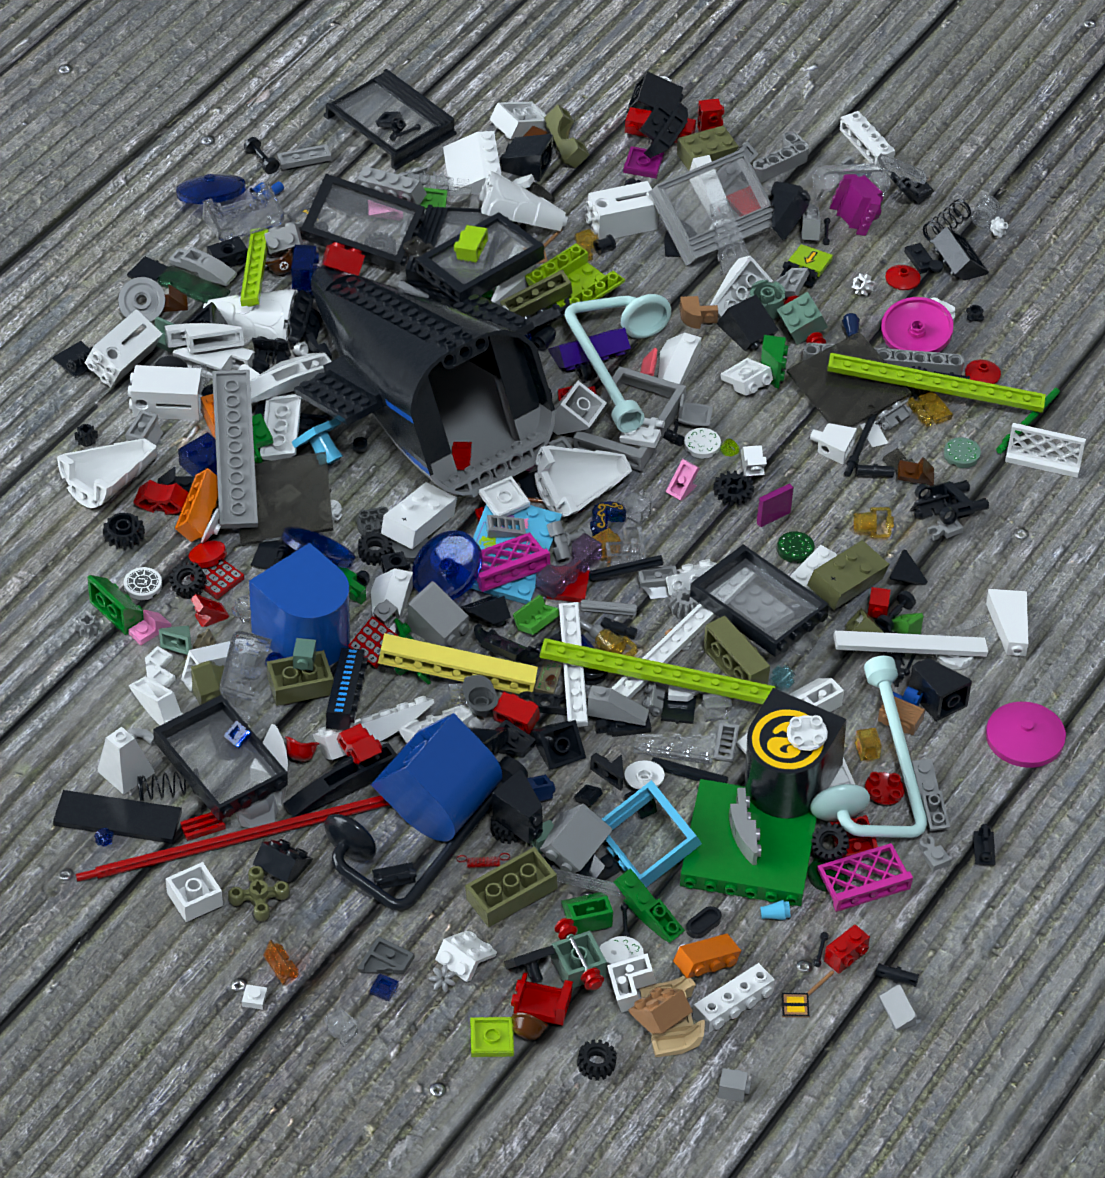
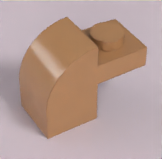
M698 296L680 297L679 310L684 324L691 328L700 329L701 324L717 323L718 305L700 306Z

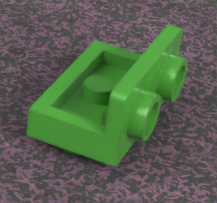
M424 187L427 195L420 203L421 206H424L425 209H427L428 205L446 207L448 190Z
M538 595L516 611L513 617L519 631L534 635L547 624L552 623L560 613L558 608L545 605L543 596Z

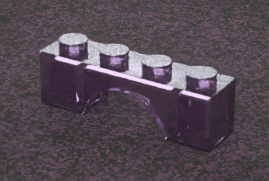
M583 533L572 543L573 560L566 565L554 566L548 564L536 574L535 588L552 599L558 594H562L569 584L574 583L578 576L583 572L585 573L594 562L600 560L602 556V543Z

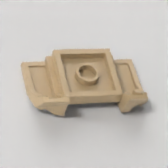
M682 976L672 981L639 988L640 997L645 998L656 987L682 989L686 998L692 996L696 984L691 978ZM690 1013L664 1033H651L655 1057L683 1054L698 1047L704 1037L705 1020H700L693 1024Z

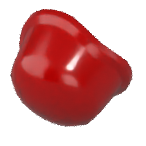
M285 736L287 755L296 761L304 762L311 760L317 746L320 744L318 742L300 743L291 737Z

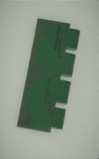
M171 265L159 276L158 280L159 285L168 288L169 284L186 294L187 297L202 303H207L211 299L227 297L230 294L229 289Z

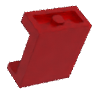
M523 973L522 979H518L515 992L517 994L512 995L511 1006L514 1007V1014L520 1012L527 1013L544 1022L563 1025L572 997L573 981L565 980L563 988L528 982V973Z

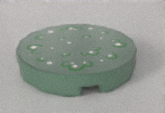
M964 437L949 440L944 448V458L951 465L952 463L957 465L959 468H969L976 465L981 455L978 444Z

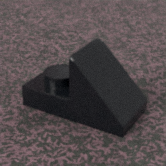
M173 467L158 478L157 483L162 485L177 483L189 492L195 476H176V467Z
M598 753L591 756L590 770L617 789L622 790L624 779L622 755L618 756L611 763L606 757H602Z
M609 853L600 859L593 854L577 873L576 878L590 890L619 873L621 866Z

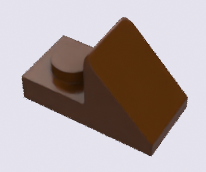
M168 284L169 294H164L165 307L162 312L188 310L187 295Z
M924 457L921 458L919 463L900 460L898 463V480L919 484L926 483L930 486L934 485V467Z

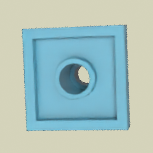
M335 418L317 425L293 440L292 444L294 448L310 442L320 468H324L343 457L328 432L339 426L341 422Z

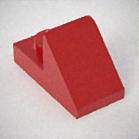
M197 594L192 597L191 601L196 610L195 617L201 627H207L228 619L229 615L222 603Z

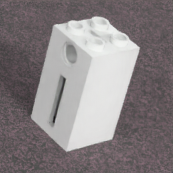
M648 181L588 193V201H586L588 212L585 214L587 224L591 226L592 234L598 240L606 238L609 234L614 238L658 229L659 213L648 193L652 190Z
M136 309L93 346L85 364L89 370L100 377L103 383L111 388L154 350L163 333ZM143 325L145 329L138 335L135 331Z
M135 365L134 373L131 372L130 375L132 386H128V397H131L129 409L132 410L133 417H137L139 412L143 410L157 414L159 419L199 421L201 410L200 397H202L201 392L203 390L201 368Z

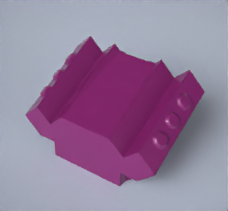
M845 172L832 197L829 209L837 210L836 216H840L849 225V228L857 229L856 235L866 236L872 221L878 219L881 215L883 192L865 175L858 177L855 173Z

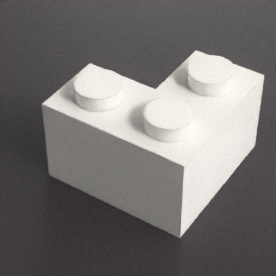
M648 953L607 965L621 1013L628 1011V1009L634 1006V1002L639 999L637 989L656 983Z

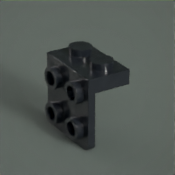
M914 167L902 178L891 168L888 169L891 173L889 177L911 202L915 200L920 204L934 192Z

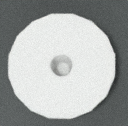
M606 941L599 947L609 964L629 958L628 948L620 942Z

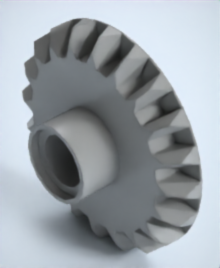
M137 277L131 279L122 287L118 303L125 317H128L137 309L151 322L162 313L165 307V295L161 286L153 279ZM140 298H147V302L144 305L138 304Z

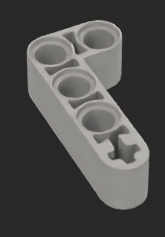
M795 132L784 133L782 149L759 158L752 164V168L760 183L806 163L809 145Z

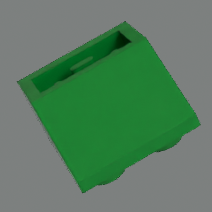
M764 335L761 364L771 367L773 376L771 384L779 389L780 381L784 382L785 371H782V369H786L787 358H784V356L788 354L789 345H785V337Z
M602 892L561 900L566 918L574 921L573 926L577 927V934L612 927L613 910L608 896Z

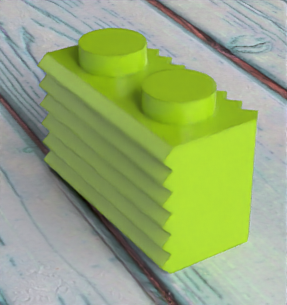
M466 225L464 231L462 230L460 233V239L454 245V252H456L458 260L474 261L475 263L478 261L489 240L488 228Z

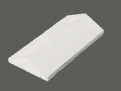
M284 395L266 399L264 421L273 437L274 443L260 448L263 460L283 462L296 455L297 448H294L292 441L298 438L302 398L298 395Z

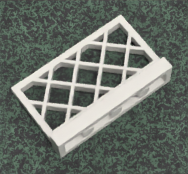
M1013 423L1005 462L1078 478L1086 439ZM1015 430L1022 431L1025 435L1019 436ZM1040 435L1043 439L1037 440L1034 436ZM1029 438L1033 443L1027 445L1023 440ZM1058 439L1061 443L1056 445L1052 440ZM1047 442L1051 447L1045 449L1042 444ZM1076 443L1081 444V446L1074 449L1070 444ZM1066 446L1069 451L1063 453L1060 448ZM1056 451L1059 455L1052 454L1050 452ZM1074 455L1077 459L1068 456Z

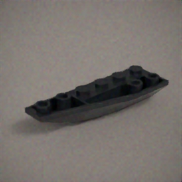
M380 742L382 753L359 764L353 762L352 756H345L284 802L283 806L292 818L309 813L373 783L396 757L397 753L388 742Z

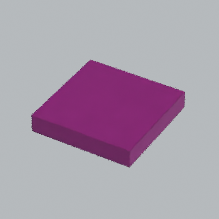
M631 146L623 173L657 179L664 158V152L650 159L644 154L647 149Z
M790 483L759 498L757 524L760 528L791 513L794 487Z

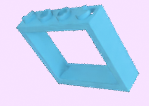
M652 780L602 818L606 824L615 829L655 797L687 837L686 840L640 875L618 845L608 835L604 842L607 841L609 844L607 847L608 851L613 857L618 855L620 858L618 863L623 870L626 871L631 868L645 887H648L702 844Z

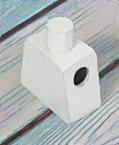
M829 423L823 432L813 429L810 440L818 442L817 451L819 454L844 464L855 443L857 429Z

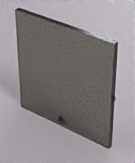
M861 332L787 369L788 375L807 396L810 403L831 424L852 427L894 405L898 401L911 396V391L906 386L827 371L830 353L887 363Z
M326 452L255 464L258 527L240 528L242 546L280 540L286 535L298 537L334 530L330 496L332 490L329 486Z

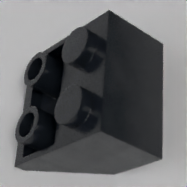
M271 840L261 843L253 865L261 867L264 871L287 883L295 882L311 864L313 858L307 855L308 852L305 850L291 847V843L286 840Z

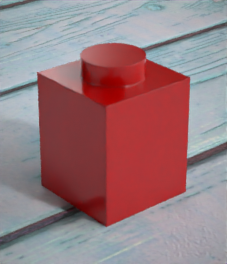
M871 587L868 615L870 617L887 616L891 589Z

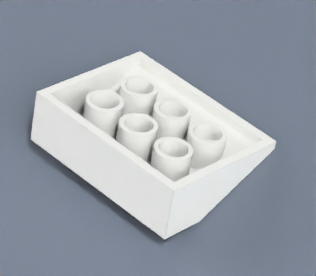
M494 131L476 132L443 147L449 190H455L449 191L450 195L480 194L490 171L501 175Z

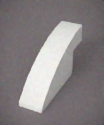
M187 323L164 326L168 348L187 345L190 353L244 345L243 328L238 326L213 323Z
M188 347L174 350L173 356L182 359L188 368H201L202 375L213 379L212 371L231 370V368L238 370L242 364L252 368L254 351L241 347H230L190 353Z
M145 676L129 685L135 697L159 725L183 714L180 711L174 692Z
M271 724L263 744L288 773L287 751L283 738L276 725ZM254 759L250 768L251 781L261 783L271 778L260 763ZM287 786L273 793L276 804L279 806L283 804Z

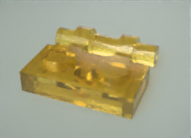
M933 391L918 396V401H915L914 398L908 399L912 412H916L920 422L924 423L927 427L932 424L931 420L937 425L952 419V412Z

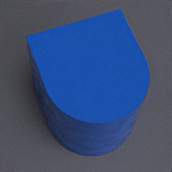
M308 543L249 580L252 633L281 659L293 656L296 638L316 640V651L324 650L329 666L339 660L341 648H349L350 604L348 579L333 562L311 543Z
M452 713L418 730L374 780L371 786L417 831L434 840L449 841L501 782L502 770L492 752L455 713Z

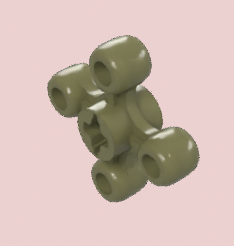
M253 866L248 871V879L251 883L249 889L231 888L228 892V900L233 906H239L244 901L250 900L254 906L253 913L255 919L266 921L270 916V908L267 904L269 898L275 897L278 900H286L290 895V887L284 881H279L273 887H268L264 881V870L259 866Z

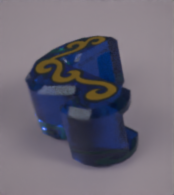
M613 501L600 502L595 505L592 510V521L590 522L592 537L608 529V521L625 522V507Z

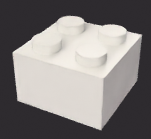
M203 862L166 878L167 894L185 922L223 906L222 890Z

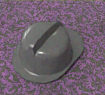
M472 675L464 680L462 691L470 711L475 715L482 716L483 719L486 718L487 714L492 712L498 704V697L492 682L482 675Z

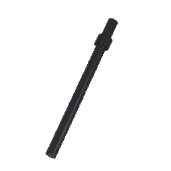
M881 399L875 401L856 447L847 460V467L844 475L847 477L851 476L854 468L859 463L861 451L883 404Z

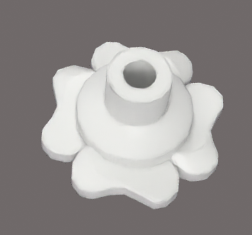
M996 217L991 221L990 229L994 236L1001 238L1002 235L1006 234L1008 223L1004 222V219Z

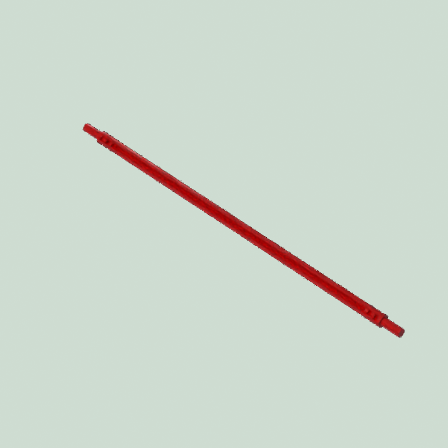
M380 795L97 866L93 870L75 874L76 880L80 882L95 877L100 879L322 823L332 814L350 816L390 806V804Z

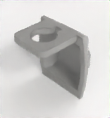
M682 394L678 422L691 425L692 427L710 426L713 407L697 403H684L685 394Z

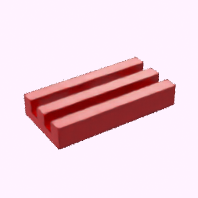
M212 812L180 822V827L187 841L226 829L223 819L219 821Z

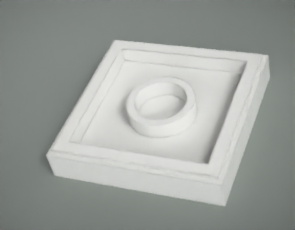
M512 476L479 489V495L493 515L507 517L530 507L531 504Z

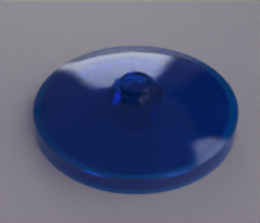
M230 174L202 175L186 180L176 187L177 198L182 202L191 204L224 202L234 199L246 191L245 180L242 177Z
M286 527L283 531V541L295 551L311 543L337 567L349 568L353 566L356 559L354 553L337 541L317 532L299 527Z
M446 531L430 539L420 549L413 563L412 572L415 589L420 593L433 581L452 600L462 596L472 587L481 571L483 557L479 544L470 535L462 531Z

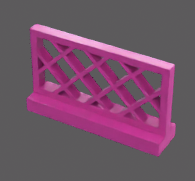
M530 532L461 557L463 564L477 580L481 592L551 567L550 552L547 548L543 549ZM529 540L530 542L529 545L521 544L522 542ZM508 547L513 548L512 551H507L504 549ZM517 550H526L525 554L518 553ZM488 554H496L495 558H494V557H489V556H487V555H488ZM500 556H509L508 560L500 559ZM479 560L478 564L470 563L469 561ZM484 561L492 563L491 566L482 564Z
M892 843L817 866V870L834 901L833 907L836 912L909 890L913 881L910 871H906ZM889 851L892 858L887 860L880 857V854ZM864 858H870L874 860V863L870 866L861 861ZM877 861L888 865L886 871L875 868ZM850 863L856 867L852 872L844 869V864ZM859 867L869 871L867 877L856 873ZM890 867L899 869L901 874L893 875L888 872ZM832 869L837 871V874L834 878L826 875L824 870ZM872 872L883 876L882 880L875 881L870 879ZM840 873L851 877L848 883L838 879ZM853 878L863 881V886L857 887L852 885ZM837 884L846 889L844 892L836 894L833 887Z

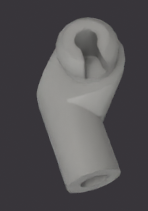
M131 728L129 730V734L136 740L140 737L151 745L155 744L153 734L147 729Z

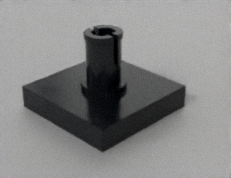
M553 945L506 960L504 964L506 969L523 964V966H526L530 981L534 983L543 980L537 961L540 958L554 954L555 951Z

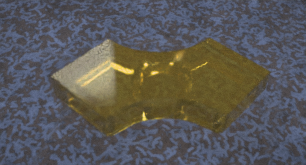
M589 228L576 233L574 238L576 243L588 252V261L593 260V254L591 253V249L594 247L593 241L599 240Z

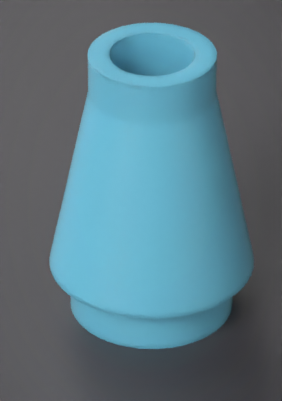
M784 900L760 907L762 919L786 920V918H791L789 901L784 902Z

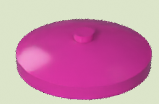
M910 297L894 303L885 312L881 325L882 336L891 349L938 353L951 341L953 319L946 307L939 302L925 297Z
M1012 702L999 707L990 716L986 728V739L991 750L1003 761L1019 767L1034 768L1051 763L1061 754L1065 744L1066 732L1060 718L1050 709L1032 702Z

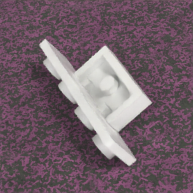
M706 559L699 561L697 565H683L682 569L677 570V574L666 577L668 594L676 593L677 589L684 590L686 588L690 590V584L717 563Z

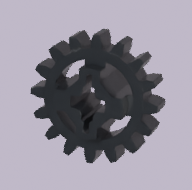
M736 470L733 473L727 471L726 475L720 473V478L716 477L714 482V495H718V500L723 499L724 504L730 502L731 506L734 503L741 505V501L747 503L754 493L753 480H750V476L744 477V472L737 474Z

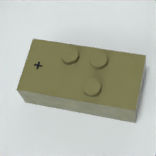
M861 540L816 568L807 586L835 610L882 580L890 564Z
M726 616L706 624L703 650L726 676L768 685L770 665L759 654L757 648L747 641L746 636L741 634Z
M535 847L465 885L467 901L488 928L558 889L557 874Z

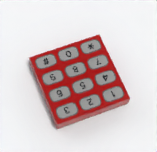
M222 558L218 560L219 563L215 566L201 568L207 577L204 591L217 600L245 579L243 573ZM190 575V580L193 582L195 576Z
M372 616L348 647L364 649L368 662L377 669L380 665L378 660L384 633L394 636L398 635Z

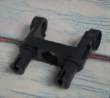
M967 480L957 483L948 481L931 486L922 483L915 489V495L918 499L924 498L928 500L937 494H942V496L949 494L946 502H949L950 505L942 509L939 514L940 520L946 525L954 523L956 519L972 516L977 511L989 509V502L986 498L972 501L963 493L970 491V484ZM928 489L927 493L924 496H921V493L924 490ZM951 512L950 517L945 519V515Z

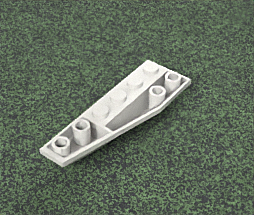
M309 353L281 361L250 380L251 403L295 391L294 388L299 386L301 382L309 381L317 374L324 373L323 365L331 362V359L325 353Z
M818 678L789 695L832 712L842 706L844 690L832 678ZM747 733L737 741L738 747L745 754Z
M426 696L417 697L414 699V702L400 703L395 708L384 709L378 713L356 719L355 723H351V727L361 723L363 728L368 730L369 735L373 734L375 740L382 741L398 732L399 728L419 717L434 704V699L426 698ZM322 727L318 729V733L313 734L315 741L320 743L318 746L326 759L333 760L346 755L337 741L338 734L344 730Z

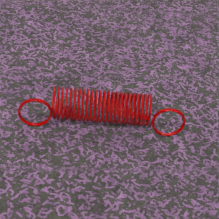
M495 856V857H494L493 866H492V857L490 858V864H488L489 857H487L486 864H485V857H483L482 865H481V857H480V858H479L478 866H477V858H478V857H476V859H475V864H474V866H473V859H474V857H472L471 865H470V858H468V862H467V868H471V867H472V868H475V866H476V868H478V867H480V868H482V867L486 868V866H487V867H490V866H491V867H494V866L497 867V866H500V859H501V858H500V856H498V862H497V865H496V856Z

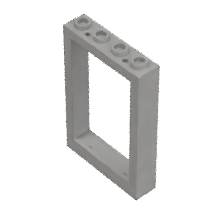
M619 366L612 377L618 388L621 383L671 397L658 417V420L665 421L664 428L657 427L661 431L658 445L665 431L679 412L682 394H685L684 402L686 400V386ZM604 389L600 398L607 404L589 429L577 431L573 437L574 448L624 454L631 468L642 471L656 448L640 446L638 449L589 434L611 400L607 390Z

